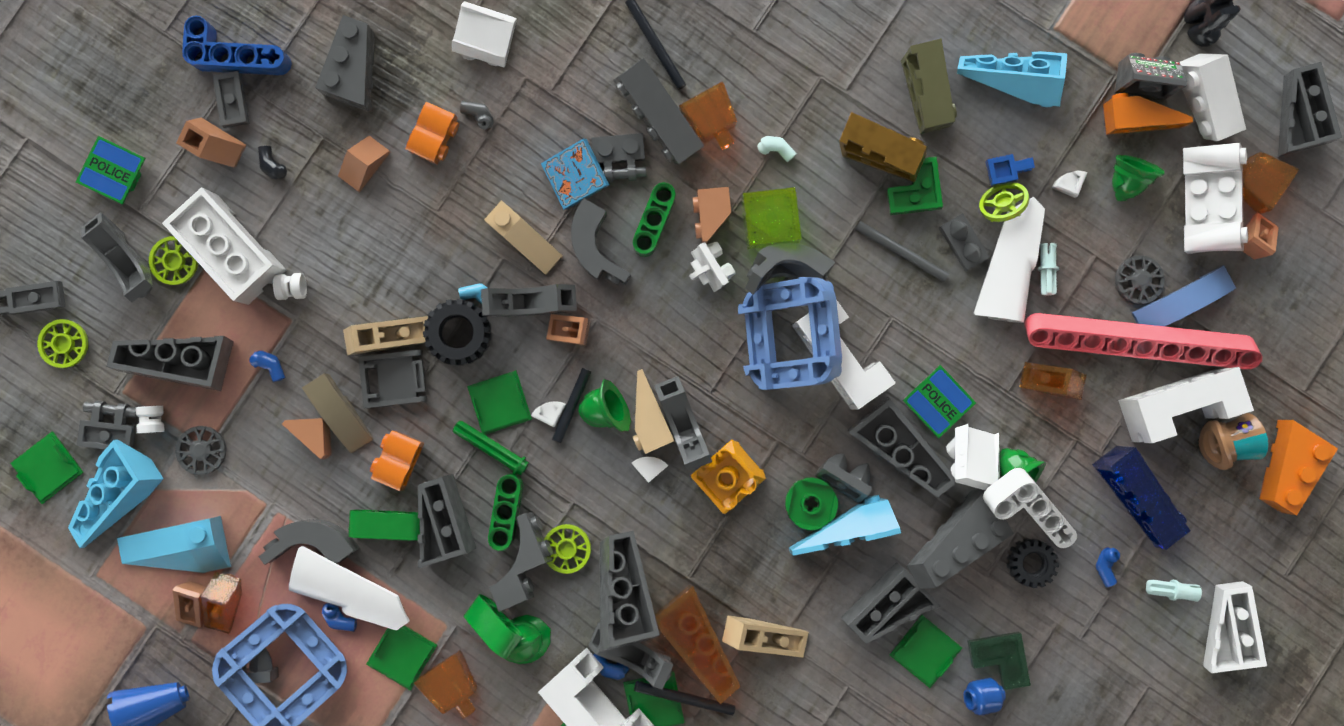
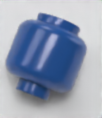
M984 678L969 682L964 690L963 698L969 710H972L976 715H986L999 712L1003 707L1006 695L1003 687L992 678Z

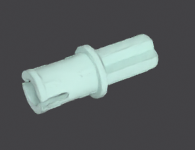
M1043 243L1039 246L1040 267H1038V271H1040L1041 294L1046 296L1057 293V271L1059 267L1056 266L1057 244L1050 243L1049 254L1048 243Z
M1174 579L1170 582L1148 580L1146 582V592L1148 594L1166 596L1173 601L1185 599L1198 602L1201 599L1202 590L1196 584L1179 583Z

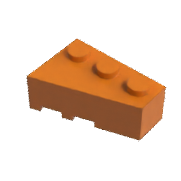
M1278 420L1275 444L1272 443L1271 452H1273L1270 466L1266 468L1259 499L1280 513L1297 516L1338 448L1294 420Z

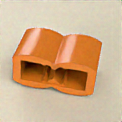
M426 102L405 149L409 153L437 165L440 160L443 161L447 156L449 147L446 145L450 136L454 137L458 131V117L451 112Z
M394 430L390 434L386 433L380 445V448L383 449L380 458L376 457L370 467L371 479L398 491H404L421 454L424 442Z

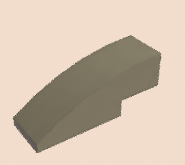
M324 373L302 387L323 420L350 453L355 452L374 439L347 396H343L330 374Z

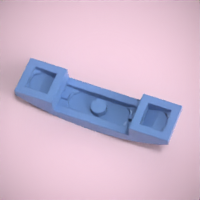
M1223 265L1181 289L1132 312V315L1137 324L1165 327L1220 299L1236 289Z

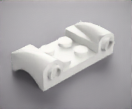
M1240 143L1183 148L1186 215L1184 252L1187 254L1208 251H1244V243H1248V228L1243 227L1242 164H1247V149L1242 148Z

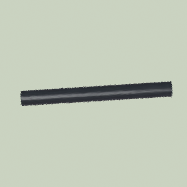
M627 0L625 2L626 6L677 90L682 89L686 86L685 81L635 0Z
M640 681L635 683V692L732 716L735 713V705L664 687L662 690Z

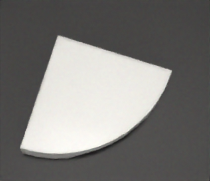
M1074 171L1066 173L1054 182L1052 189L1076 198L1080 193L1087 172Z
M557 401L544 403L536 408L531 416L555 427L566 404Z
M648 456L638 458L632 462L648 483L668 466L663 460Z

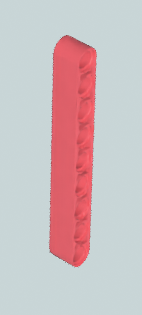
M1042 313L1030 315L1026 318L1024 324L1030 344L1040 348L1227 368L1239 367L1240 369L1256 368L1260 365L1263 358L1254 339L1247 335Z

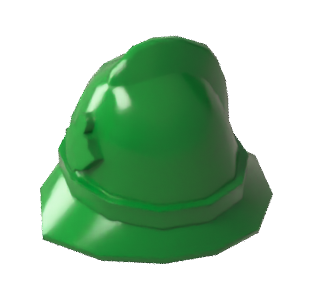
M1116 155L1112 177V187L1116 200L1126 201L1140 195L1150 184H1154L1157 178L1164 175V170L1155 164L1137 157Z
M603 379L599 389H595V391L593 390L584 396V400L579 405L578 410L580 417L584 422L593 427H614L621 432L629 431L631 423L629 408L617 387L611 381Z
M1006 448L1000 451L1001 477L1013 469L1022 468L1036 483L1046 466L1045 461H1037L1035 457H1030L1023 450Z
M531 615L513 618L511 622L523 634V638L506 660L517 664H527L544 656L550 645L551 628L541 618Z

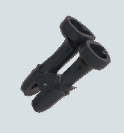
M1194 0L1187 7L1184 14V21L1187 24L1199 23L1188 30L1189 38L1201 47L1213 45L1219 40L1221 30L1240 12V6H1234L1233 0Z

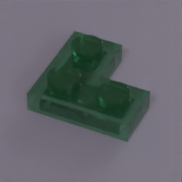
M1020 632L967 640L971 665L974 669L998 665L1001 684L1004 690L1031 686L1022 634Z

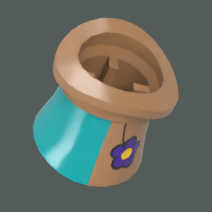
M1245 413L1227 423L1218 422L1217 420L1207 422L1199 436V448L1203 457L1211 465L1221 470H1227L1232 468L1233 462L1237 460L1263 459L1268 452V437L1264 426L1253 414Z

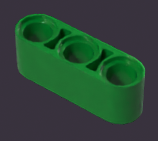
M662 182L654 187L634 235V251L641 257L651 256L655 252L675 203V189L669 183ZM660 191H668L671 194L670 200L667 202L659 201L656 196ZM652 214H657L661 217L662 221L657 226H651L648 224L647 218ZM640 239H650L652 246L648 250L639 249L637 243Z
M507 474L501 477L497 483L488 534L489 545L497 551L507 549L515 539L518 522L516 517L519 516L523 493V480L517 474ZM507 479H513L516 482L517 488L514 493H509L505 490L504 483ZM502 505L511 507L512 516L510 518H503L501 516L500 507ZM497 531H503L507 534L508 541L506 544H500L496 541L495 534Z
M350 510L348 537L418 540V535L420 534L418 512Z
M482 594L477 596L463 616L487 646L504 659H508L523 638V634L503 611L499 612L496 604Z

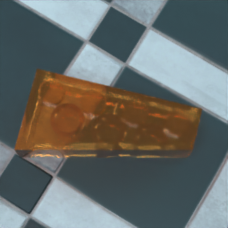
M689 584L655 613L659 631L712 696L721 704L741 686L724 654L694 587Z

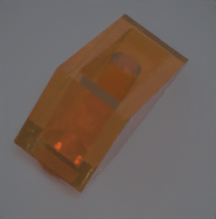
M1025 362L1019 387L1054 396L1081 400L1087 375L1074 369Z
M215 572L201 596L204 627L227 634L231 632L242 596L241 579L231 574Z

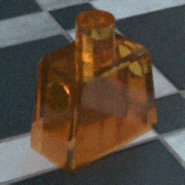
M723 82L679 105V110L704 143L715 138L722 150L735 143L729 130L736 126L737 119Z
M1262 152L1250 156L1247 159V164H1242L1243 200L1259 214L1272 211L1299 169Z
M461 650L452 654L414 682L415 686L442 714L455 707L462 719H464L476 710L468 697L475 693L477 685Z

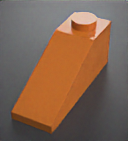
M1128 93L1115 94L1112 96V99L1103 104L1106 135L1177 129L1193 123L1192 116L1140 96L1128 97Z

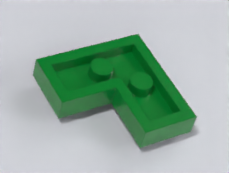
M937 156L924 159L915 182L912 181V185L887 188L890 215L940 210L943 208Z

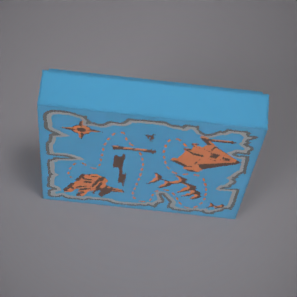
M583 138L541 163L563 210L569 209L581 202L583 198L586 199L609 186L587 139Z

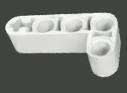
M1016 468L1009 471L985 490L983 499L998 519H1008L1022 508H1025L1057 547L1067 548L1076 541V531L1024 469Z

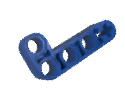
M191 16L185 22L183 58L200 71L226 73L239 71L245 74L284 75L291 69L290 57L278 46L217 42L215 28L201 16ZM204 27L203 33L197 35L199 28ZM203 52L201 59L195 61L196 55ZM229 53L228 59L221 62V57ZM254 54V60L247 64V58Z

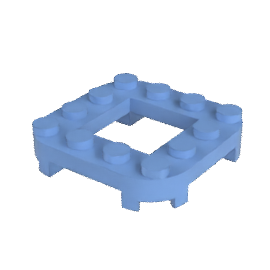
M799 277V279L765 284L754 295L750 292L747 293L743 304L738 306V314H745L750 365L743 367L745 375H750L754 383L759 386L758 389L770 390L826 384L841 375L842 350L837 301L831 282L817 277ZM808 305L813 358L777 362L772 311Z
M280 604L266 610V613L227 646L222 648L216 654L213 662L212 675L214 683L252 726H298L342 686L347 674L345 657L307 613L298 606ZM286 632L319 671L276 708L242 668Z

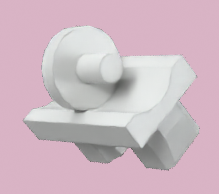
M703 242L691 252L695 260L690 264L695 272L689 275L691 280L699 277L702 284L706 285L709 283L714 292L725 286L729 282L728 280L736 274L731 264L726 263L720 267L717 263L716 258L723 254L718 242L710 244Z

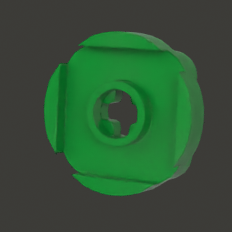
M807 477L795 481L789 488L785 497V509L788 517L798 527L806 530H818L834 519L838 510V499L827 482L819 478ZM810 496H814V501L818 502V507H813L812 511H808V506L804 505V501L809 500Z

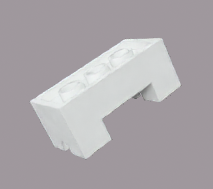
M201 187L162 224L233 301L249 305L263 292L262 288L265 285L273 283L276 274H283L286 269L270 251L260 246L233 216L235 213L217 194Z
M837 301L838 321L840 324L848 319L849 316ZM808 313L791 326L813 355ZM840 338L842 372L839 377L834 378L831 382L851 410H858L893 386L895 381L880 361L871 363L862 369Z
M1239 367L1214 369L1118 400L1132 442L1155 443L1177 436L1172 417L1202 408L1205 418L1212 419L1218 417L1219 419H1229L1254 411Z
M588 648L583 650L538 692L566 726H654L639 708L626 719L596 685L593 678L604 667Z

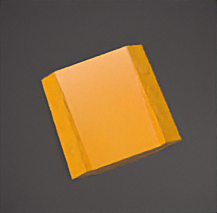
M730 440L711 457V463L699 467L691 474V478L723 514L733 509L766 479L764 471L758 467L740 446L739 442L735 440Z

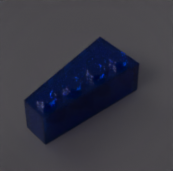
M1116 446L1092 464L1156 548L1167 550L1191 531L1186 524L1187 519L1175 508L1170 497L1164 491L1136 447Z

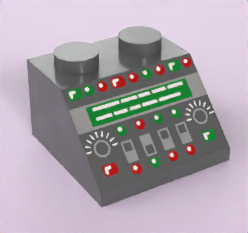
M1131 53L1118 63L1116 93L1167 99L1187 86V79L1180 62L1170 61L1169 57L1146 58L1142 53Z

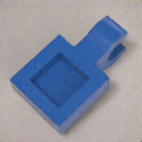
M1013 154L985 161L991 186L1017 181L1019 179L1017 173L1028 172L1035 168L1033 157L1015 161Z

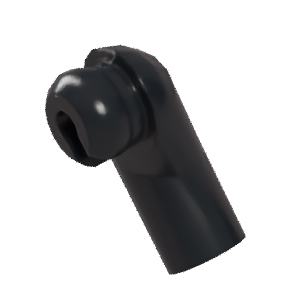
M259 146L258 153L261 171L271 179L285 178L287 169L283 164L278 165L273 161L271 146Z

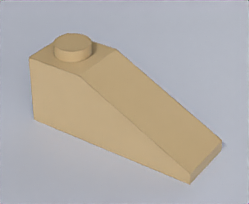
M502 200L484 219L545 275L563 257L562 254Z
M428 316L351 325L343 330L347 356L423 344L426 342L423 337V331H425L424 322L428 319Z
M641 369L637 371L635 432L637 435L633 436L638 450L644 449L645 454L673 442L674 439L644 371Z
M727 616L722 642L737 650L804 657L809 632L750 618Z

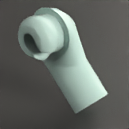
M765 136L757 145L760 153L766 155L770 151H777L786 162H789L797 154L781 137Z

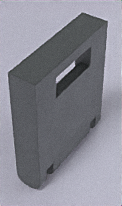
M422 350L358 356L363 408L427 402V396L417 397V392L426 391L423 360H413V356L418 357L422 355ZM377 368L379 394H370L368 369Z

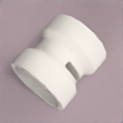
M294 273L292 276L276 274L273 279V291L276 299L286 300L288 297L304 299L307 294V283L304 274Z
M163 406L136 407V416L139 417L137 433L165 432L164 423L161 422V416L164 414Z

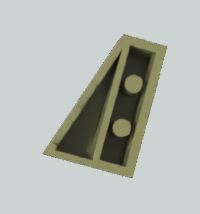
M942 38L912 45L902 58L901 64L919 133L924 134L948 128L955 122L957 111L955 104L952 103Z

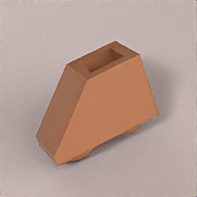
M202 117L186 121L176 144L199 158L233 168L237 166L246 147V144Z
M729 187L697 190V197H693L694 213H699L700 223H695L696 239L701 238L702 243L706 242L708 244L731 215Z

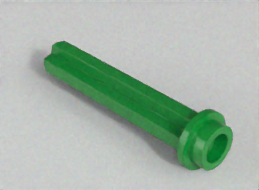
M458 421L454 426V434L512 469L514 475L519 474L522 476L527 469L529 462L526 461L525 456L523 458L517 456L463 421Z

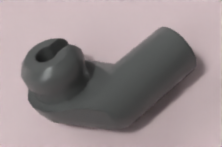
M462 100L460 113L474 115L478 126L483 130L493 126V115L485 104Z

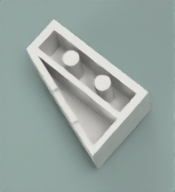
M1198 54L1181 61L1180 64L1187 79V86L1182 90L1203 139L1220 141L1246 130L1228 54Z
M1243 581L1215 586L1203 666L1210 673L1267 666L1253 589L1251 585Z

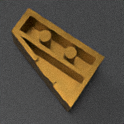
M851 112L839 140L842 156L915 182L927 154V146L923 145L924 143L921 140L903 136Z

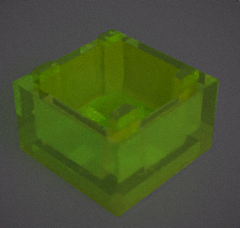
M795 187L743 193L741 201L747 249L764 248L776 243L798 244L801 241Z

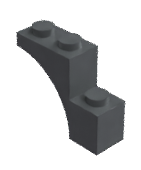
M102 212L81 227V239L109 267L118 280L124 296L131 302H134L137 298L145 297L153 287L150 267L143 258L126 244L125 233Z
M533 512L516 517L520 529V547L517 558L506 576L489 587L499 612L533 598L534 585L530 577H526L525 572L553 561L551 558L553 554L551 545L547 540H544L541 530H543L542 523L538 516H534Z

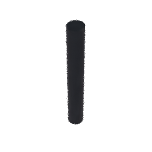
M584 368L581 369L552 440L562 443L591 371Z

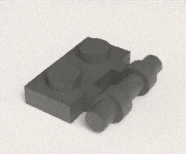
M643 133L591 137L592 151L599 165L604 164V170L602 171L608 183H612L613 180L629 178V181L637 180L636 178L647 177L646 167L635 168V161H645ZM627 162L628 168L612 169V163Z
M98 400L94 403H84L83 411L91 413V420H80L77 446L106 449L113 440H119L131 448L134 447L136 426L126 425L128 417H138L136 416L135 407H130L129 404L123 403L110 405L105 401ZM104 415H114V423L103 422Z

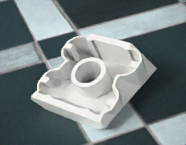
M464 1L461 4L452 40V51L459 53L467 60L479 59L487 62L489 65L505 67L517 18Z
M968 424L955 428V437L946 446L947 453L955 459V463L951 466V473L955 478V482L986 490L1000 479L999 433L991 434L968 427Z

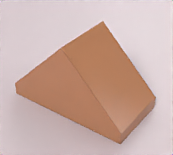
M368 136L347 150L338 177L360 192L391 151L371 136Z
M1257 212L1246 226L1248 228V243H1244V251H1242L1254 260L1271 256L1276 252L1279 228Z
M551 314L546 339L586 346L590 320L583 317Z
M323 418L285 420L282 423L286 429L318 458L327 459L330 457V427Z
M192 581L175 586L173 598L176 620L201 628L215 588Z

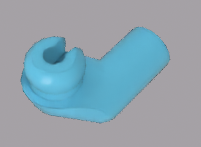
M484 284L461 287L458 289L460 299L475 298L482 304L481 289L487 287Z

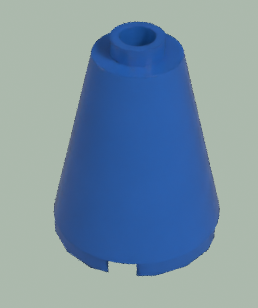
M179 682L117 690L107 695V699L112 698V704L107 705V710L112 726H157L184 709L186 701H189L190 697L187 687L185 685L181 686Z

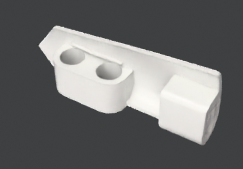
M1034 197L1030 198L1027 208L1021 213L1020 217L1017 216L1003 223L974 310V315L1024 323L1031 272L1036 267L1045 213V208Z
M304 546L298 549L291 572L289 591L340 606L343 613L348 616L393 630H398L410 621L397 594Z

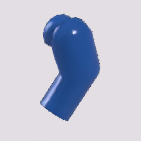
M256 351L251 355L249 359L250 364L255 368L259 366L268 369L273 382L286 378L277 356L265 351Z
M1107 547L1103 549L1096 562V569L1105 587H1110L1117 583L1111 570L1114 562L1120 559V553L1116 548Z
M330 603L323 605L322 615L330 628L355 632L357 619L344 617L336 605Z
M594 654L595 658L604 667L600 671L603 677L620 680L629 671V668L621 663H609L606 658Z

